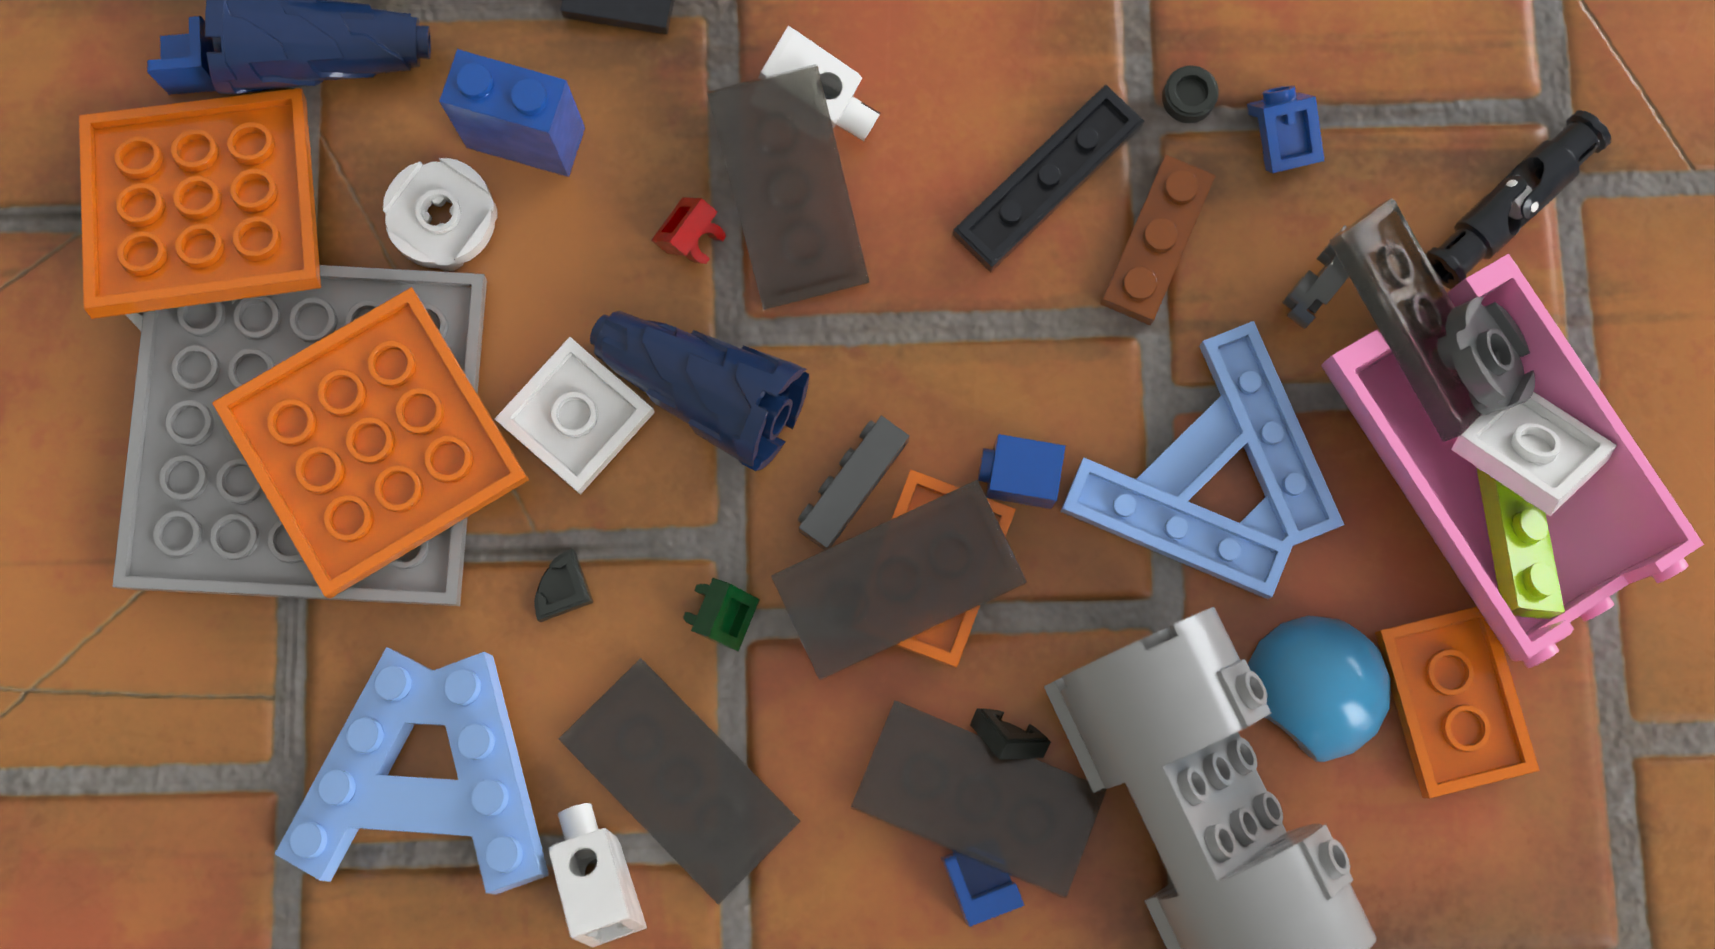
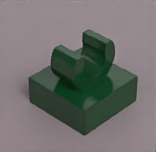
M712 578L710 585L704 583L697 584L694 591L705 596L698 615L685 612L683 619L693 626L692 632L739 652L760 599L730 583Z

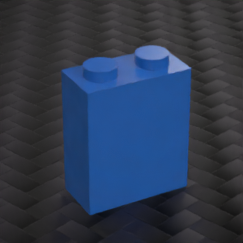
M457 49L439 102L466 148L569 177L585 126L567 80Z

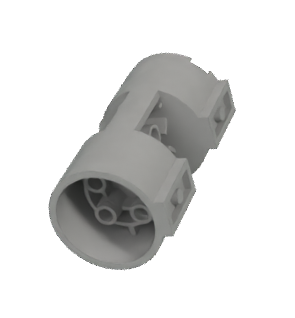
M1215 607L1204 610L1169 626V628L1127 645L1044 686L1093 793L1103 788L1108 789L1126 783L1173 883H1170L1145 900L1167 949H1369L1375 943L1377 937L1350 884L1353 879L1349 873L1350 863L1345 849L1337 840L1332 838L1326 824H1311L1286 831L1283 825L1281 805L1277 798L1266 790L1256 770L1257 758L1252 746L1247 740L1241 738L1238 731L1271 714V711L1266 703L1267 693L1263 682L1256 673L1250 671L1245 659L1240 660Z

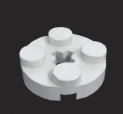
M439 158L440 162H429L423 165L420 161L409 165L393 179L384 197L383 211L386 214L385 223L389 238L406 258L420 266L439 268L444 271L457 270L465 262L476 257L485 248L493 234L498 210L489 188L474 169L455 159ZM446 201L451 203L452 206L449 210L452 215L451 219L447 223H439L437 226L430 225L432 217L427 212L428 208L432 204L442 207Z

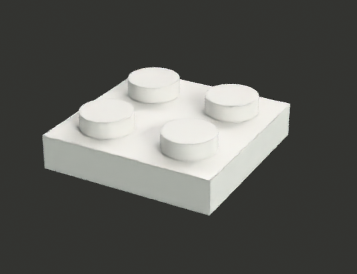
M569 337L497 415L495 420L581 495L655 412L648 403Z
M1533 392L1530 399L1505 411L1496 410L1487 415L1481 414L1458 435L1451 450L1508 487L1528 503L1533 504L1551 516L1609 460L1617 445Z

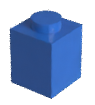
M998 434L993 449L983 448L978 481L988 483L986 498L1051 509L1058 498L1066 445Z

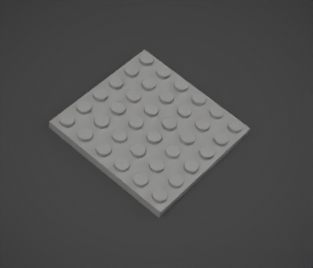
M320 265L321 288L237 299L233 304L232 300L143 312L112 587L127 590L460 606L467 518L333 598L325 597L212 402L410 287L419 296L478 394L487 288L485 275Z

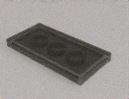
M813 64L707 91L763 310L870 283L818 65Z
M1391 198L1375 206L1329 241L1442 441L1445 442L1462 435L1481 413L1474 408L1469 397V390L1460 379L1456 369H1449L1442 362L1437 349L1438 339L1446 335L1447 317L1455 306L1396 201H1393Z
M978 480L771 575L819 681L1027 583Z
M642 658L559 738L567 749L718 905L801 822L777 795Z
M895 700L857 790L851 809L1056 896L1066 898L1107 789L1103 788L1093 793L1087 780L1034 758L999 760L979 735Z

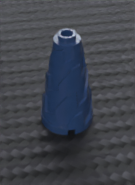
M206 0L205 37H213L214 52L206 53L212 83L219 94H239L269 90L270 88L316 86L324 80L374 77L377 73L411 71L413 67H420L421 59L431 58L430 27L420 26L419 19L411 17V14L372 9L369 4L334 0Z
M616 311L610 316L602 315L595 323L590 335V343L595 346L594 354L598 359L605 362L615 373L647 393L655 405L688 423L695 434L754 471L765 468L783 447L786 441L777 436L781 433L784 426L791 429L794 428L806 398L809 385V373L805 372L806 368L746 346L738 348L696 330L688 333L665 323L643 320L625 312Z

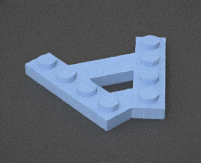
M1252 321L1203 340L1199 345L1221 396L1137 479L1083 458L1060 512L1265 599H1270L1274 595L1292 547L1343 526L1344 522L1256 324ZM1244 447L1265 498L1240 523L1189 502Z
M386 647L279 844L275 855L320 881L331 882L359 829L471 836L487 894L496 895L549 876L493 655L482 652L432 670ZM415 724L446 727L458 780L388 775Z

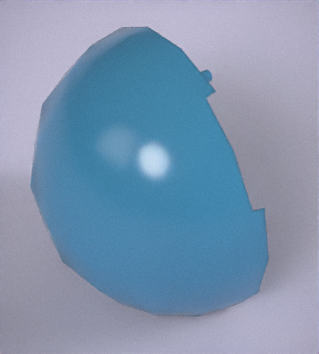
M1308 615L1281 623L1259 641L1248 662L1250 671L1259 676L1266 689V703L1271 714L1264 718L1286 732L1299 745L1298 747L1316 762H1326L1356 752L1378 733L1390 709L1391 679L1380 650L1363 633L1340 619Z

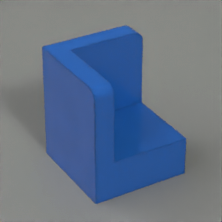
M201 16L189 17V34L160 36L161 59L147 61V73L169 95L216 91L212 83L206 53L214 52L213 37H205V20Z
M994 839L985 840L941 857L963 918L969 927L1025 906L1017 884L1011 881L998 844Z

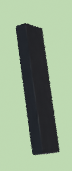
M1104 85L954 228L953 236L992 272L1140 130L1144 120L1112 89Z

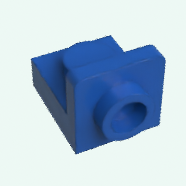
M1282 86L1263 91V100L1247 104L1248 114L1258 117L1266 171L1276 173L1325 161L1316 96L1296 92L1295 86Z

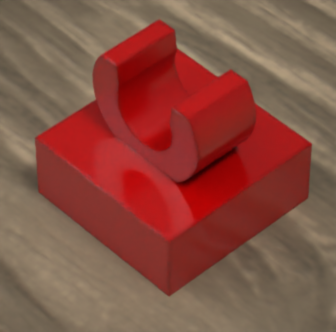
M682 197L651 241L667 254L682 255L692 262L707 264L710 258L700 251L698 247L699 238L706 233L714 241L723 242L726 234L719 225L710 223L718 211L702 198Z

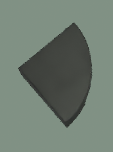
M573 548L557 556L550 563L541 578L534 599L535 614L539 622L593 603L578 557Z
M984 708L976 709L970 726L999 760L1044 758L1051 741L1036 727L1029 724L1025 731L1013 724L1002 721L1001 719L1004 715L1002 711Z

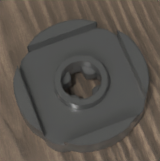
M1344 225L1317 257V260L1325 265L1316 275L1309 270L1283 300L1282 303L1291 309L1287 316L1303 329L1307 328L1316 318L1307 309L1315 314L1322 304L1327 305L1365 257V251L1374 244L1376 239L1358 226L1352 231Z
M1476 297L1454 307L1450 311L1446 321V335L1438 339L1437 349L1442 362L1449 369H1456L1460 379L1469 390V397L1474 408L1481 414L1487 415L1496 410L1505 411L1528 401L1534 391L1535 374L1534 370L1524 374L1520 357L1529 354L1530 351L1521 330L1513 318L1496 302L1484 306L1481 304L1484 297Z

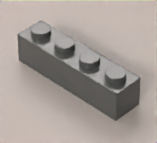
M880 416L876 423L872 420L868 422L859 436L863 439L856 450L850 448L839 462V465L843 467L835 478L829 476L818 491L822 495L815 506L809 503L798 518V521L802 523L799 526V532L826 552L830 550L909 442L910 435L883 416Z

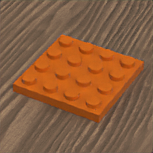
M302 88L79 115L84 309L91 319L321 288L307 100Z
M412 287L212 402L320 590L329 599L529 481Z

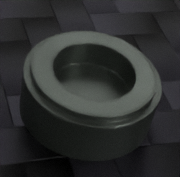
M1198 66L1181 67L1169 76L1163 88V106L1166 112L1179 122H1199L1205 119L1213 110L1219 95L1218 84L1213 75L1204 68Z

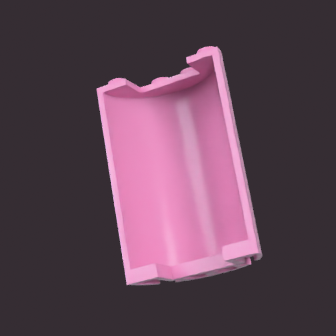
M1510 254L1465 278L1439 299L1381 332L1377 329L1338 351L1321 365L1513 662L1523 661L1527 668H1531L1549 659L1559 652L1555 643L1569 636L1572 630H1574L1570 624L1571 621L1579 616L1583 621H1588L1604 613L1615 605L1610 596L1630 583L1650 576L1654 578L1656 583H1660L1677 575L1689 566L1684 557L1704 545ZM1476 297H1484L1481 302L1484 306L1496 302L1509 313L1518 325L1530 351L1529 354L1520 358L1524 374L1534 370L1535 387L1533 392L1617 445L1609 460L1551 516L1546 514L1565 613L1551 619L1514 616L1500 595L1477 469L1472 463L1451 450L1458 435L1476 420L1481 413L1474 408L1469 397V390L1460 379L1456 369H1449L1442 362L1438 353L1437 342L1439 338L1446 335V321L1450 311L1454 307Z

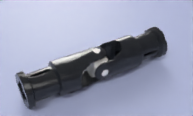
M1578 110L1566 120V127L1553 140L1541 142L1496 188L1484 196L1456 223L1454 227L1455 232L1439 248L1433 247L1423 255V264L1427 271L1440 284L1452 289L1466 278V274L1482 259H1491L1531 218L1538 214L1580 173L1579 167L1593 153H1600L1610 145L1611 135L1608 128L1595 115L1587 111Z

